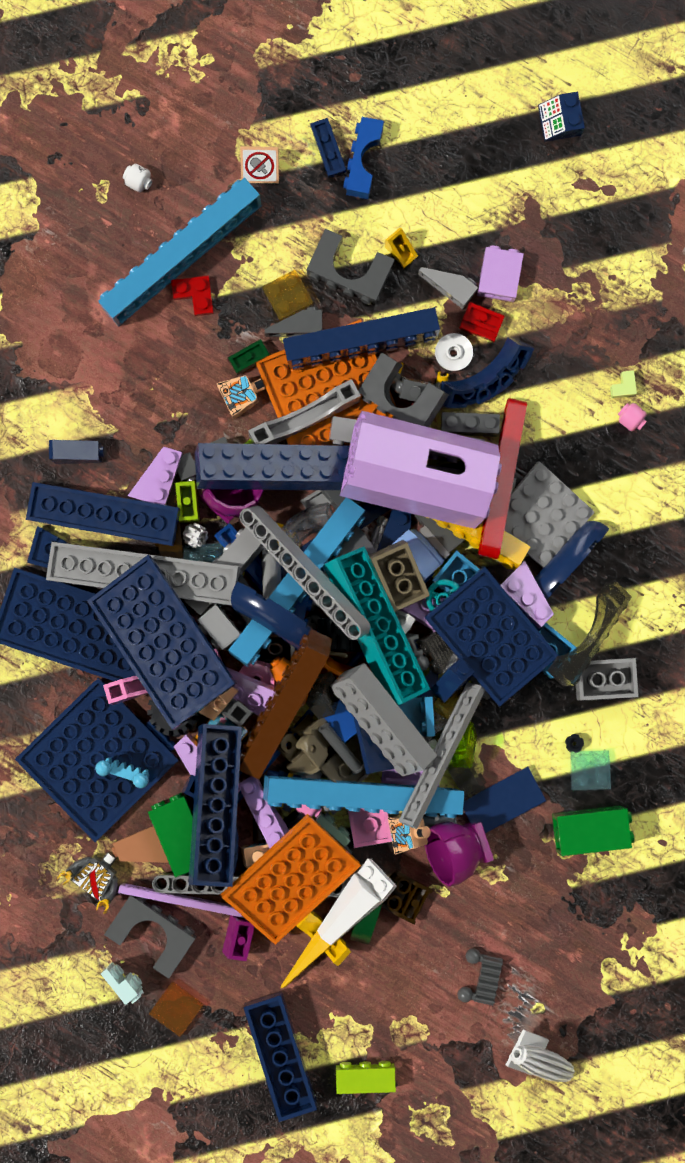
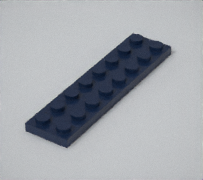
M32 482L25 520L174 546L181 508Z

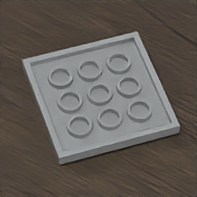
M537 462L511 492L505 531L529 545L530 549L527 555L540 567L544 568L573 534L589 520L594 511L541 462Z

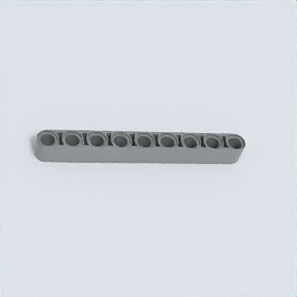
M253 506L241 511L240 521L347 637L355 640L369 633L370 623L263 508Z

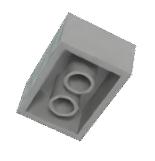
M214 605L198 619L200 622L198 627L205 635H210L213 638L211 643L217 650L228 651L241 634L239 629L217 605Z
M636 658L574 662L577 700L638 697Z

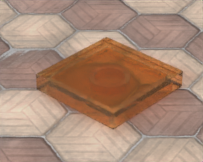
M172 981L149 1015L181 1037L203 1006V1003Z

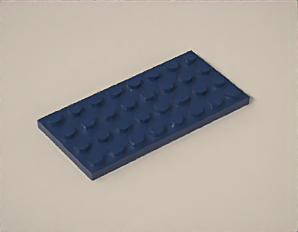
M151 555L145 556L87 600L172 730L179 727L237 684Z
M14 568L0 608V644L112 681L136 676L87 602V600L95 595L94 593L61 582L48 581L45 577Z

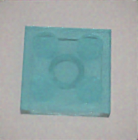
M609 750L570 752L571 790L611 789Z

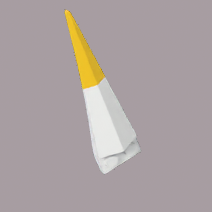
M367 859L357 873L353 874L284 980L281 988L287 987L339 938L382 904L397 887L372 859Z

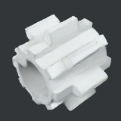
M197 523L186 526L183 532L185 543L194 548L205 545L208 539V532L205 531L206 528Z

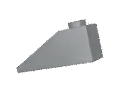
M421 267L419 270V276L462 310L478 290L476 282L469 277L466 279L461 275Z

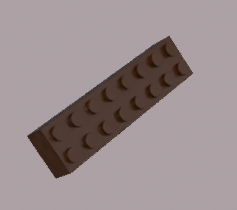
M310 629L307 635L304 634L302 636L299 649H295L290 659V665H286L282 673V680L277 681L273 690V696L268 697L264 712H260L256 726H252L249 732L248 741H244L241 746L239 771L260 779L329 658L331 638L313 629Z

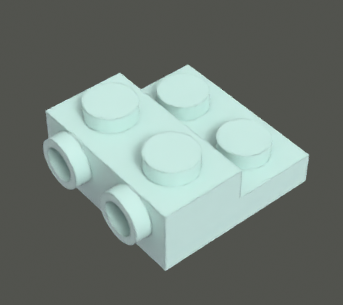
M110 963L101 975L125 1005L129 1002L133 1004L144 993L141 986L142 981L136 974L132 975L131 972L124 977L122 975L124 974L122 968L118 964Z

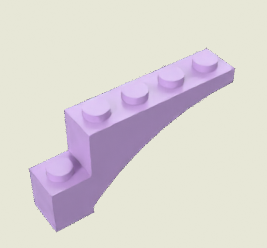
M250 776L239 783V788L269 848H271L289 829L275 807L270 806L263 799L264 789L259 779Z

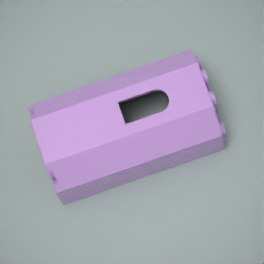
M361 411L353 428L340 496L475 529L488 517L493 494H496L498 489L496 478L499 476L502 467L499 464V447L497 444ZM429 450L461 458L466 467L464 473L456 475L427 468Z

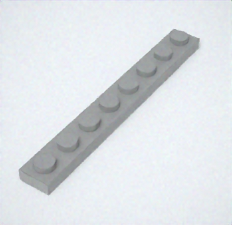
M466 683L434 748L437 756L423 770L399 819V822L403 825L415 829L418 828L485 692L481 685Z

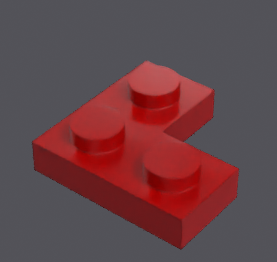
M209 275L171 280L174 300L192 298L195 316L214 314Z

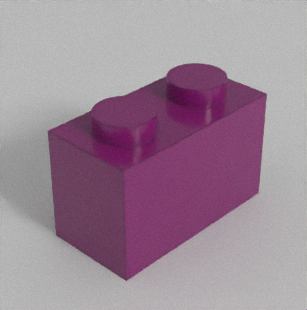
M230 915L222 950L228 959L247 961L254 926L245 918Z

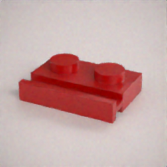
M469 302L459 329L495 342L505 316Z

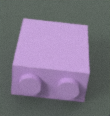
M498 246L486 247L477 296L514 302L517 295L524 253H519L520 251L516 249L501 250Z

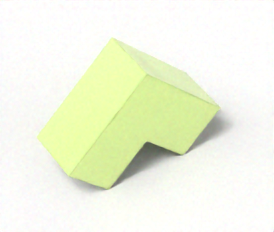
M634 370L621 372V384L610 386L611 398L629 397L637 394Z

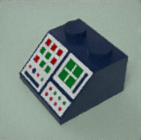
M578 91L559 94L538 104L544 142L582 135L585 127Z

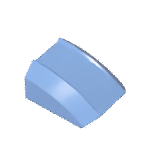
M408 529L393 543L395 544L401 540L408 543L423 581L442 565L445 560L416 529Z

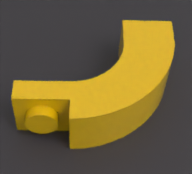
M311 911L296 926L312 938L322 924L323 919L314 911ZM339 938L325 953L334 964L339 966L351 953V950L346 946L345 941Z

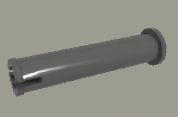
M329 723L323 724L318 731L348 765L351 773L356 775L364 768V763H360Z

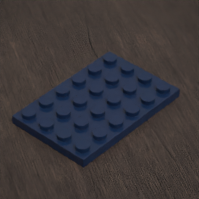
M484 566L424 616L459 659L462 658L475 671L473 674L474 678L499 707L559 657Z

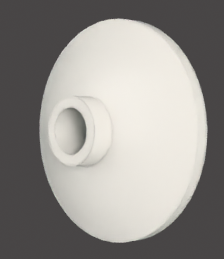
M450 333L443 336L435 348L437 362L449 371L464 369L470 363L473 356V347L470 341L458 333ZM456 351L457 355L453 357L450 355V352Z

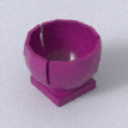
M202 489L200 500L229 524L235 517H240L243 509L257 506L264 490Z
M448 821L430 827L431 834L427 838V845H424L427 858L433 872L446 886L451 887L461 884L474 874L479 863H488L494 860L481 822L459 825Z

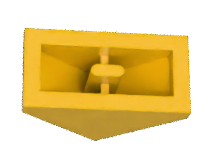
M402 228L397 229L385 240V248L403 268L418 257Z

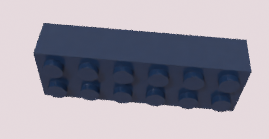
M282 991L245 1002L243 1008L279 1122L317 1110L316 1098Z

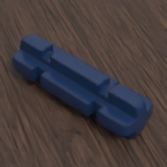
M150 721L145 725L170 752L175 749L176 743L170 740L168 735L158 732L155 729L156 726L151 725Z

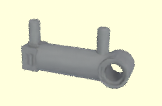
M264 547L261 557L263 597L268 599L280 584L282 578L281 565Z

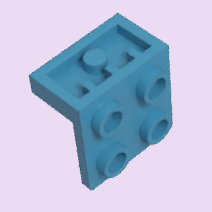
M433 697L413 698L398 705L422 736H435Z

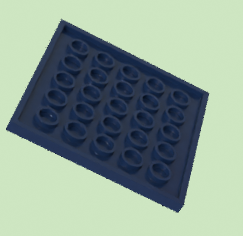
M97 678L15 758L23 769L94 842H97L179 761L123 702L115 705L108 703L103 686L105 683L100 678ZM111 757L112 763L114 760H119V765L126 762L127 767L131 764L134 765V770L137 767H141V772L148 769L149 782L146 787L137 788L133 781L110 773L107 776H100L95 770L96 764Z

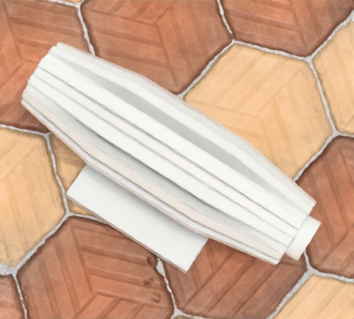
M524 1029L518 1037V1041L506 1063V1066L555 1082L570 1081L575 1073L574 1066L559 1054L545 1049L549 1042L547 1038Z

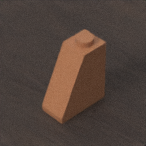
M150 826L113 843L112 852L115 858H119L120 861L168 863L154 826Z

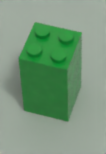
M182 792L169 798L170 802L165 803L162 800L151 806L152 809L148 811L175 878L188 873L190 867L193 805L189 796L183 795Z
M613 806L552 813L556 852L561 856L632 848L634 834L633 831H630L629 823H632L631 812H628L625 807Z

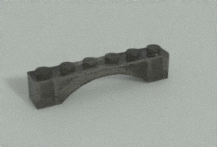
M618 582L605 583L597 595L595 618L584 641L573 651L557 656L548 669V672L562 686H575L580 681V676L589 667L591 659L598 653L601 644L609 636L610 630L618 622L619 616L628 607L632 596Z

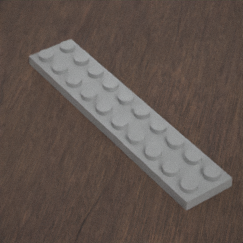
M52 542L46 580L105 588L148 554ZM151 555L180 599L231 605V595L238 581L240 567Z

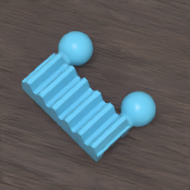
M111 757L99 761L95 767L98 775L107 776L110 773L133 781L137 788H144L149 782L148 769L141 772V767H137L134 770V765L131 764L127 767L126 762L119 765V760H114L112 763Z

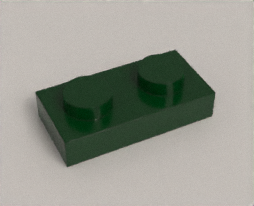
M260 339L231 355L228 359L237 375H240L256 366L257 362L270 356Z

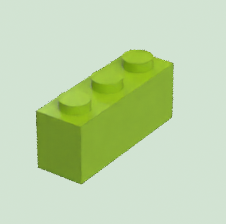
M363 1061L359 1065H352L351 1062H342L340 1065H336L337 1094L396 1092L395 1065L391 1064L390 1061H380L379 1064Z

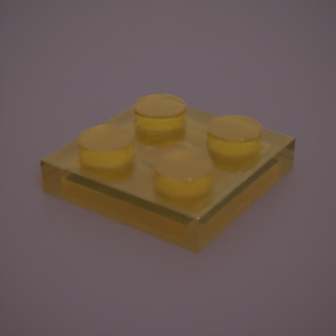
M296 270L262 286L279 321L313 304Z

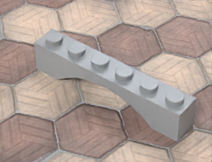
M351 379L297 411L264 422L248 430L249 437L253 444H277L359 403L361 395Z

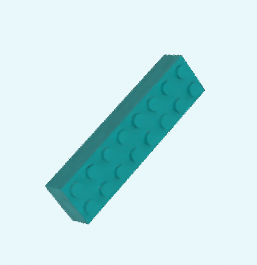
M365 546L324 564L323 566L330 581L370 623L369 633L357 640L373 675L396 704L401 705L429 691L430 687Z

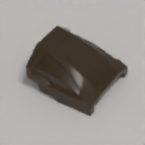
M395 870L389 878L397 887L382 903L381 907L415 925L418 913L429 893H432L433 890Z

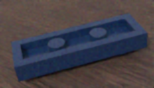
M328 118L310 123L328 178L346 173V168Z

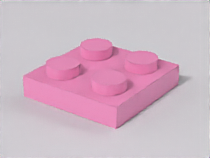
M360 808V812L348 811L354 848L392 842L387 812L380 810V813H370L365 811L364 808Z

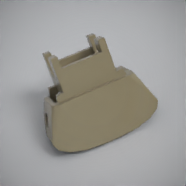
M307 715L295 728L290 730L292 733H286L277 749L288 762L286 768L290 773L295 775H311L321 770L328 756L327 748L330 746L329 742L318 731L327 722L323 716H320L318 720H313L310 715ZM294 733H297L299 735V740L295 738V736L293 735ZM289 742L290 747L287 749L286 744Z

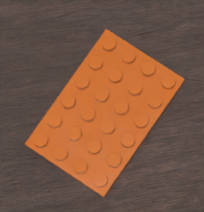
M307 814L233 882V887H228L222 892L221 896L276 945L352 875L361 864Z

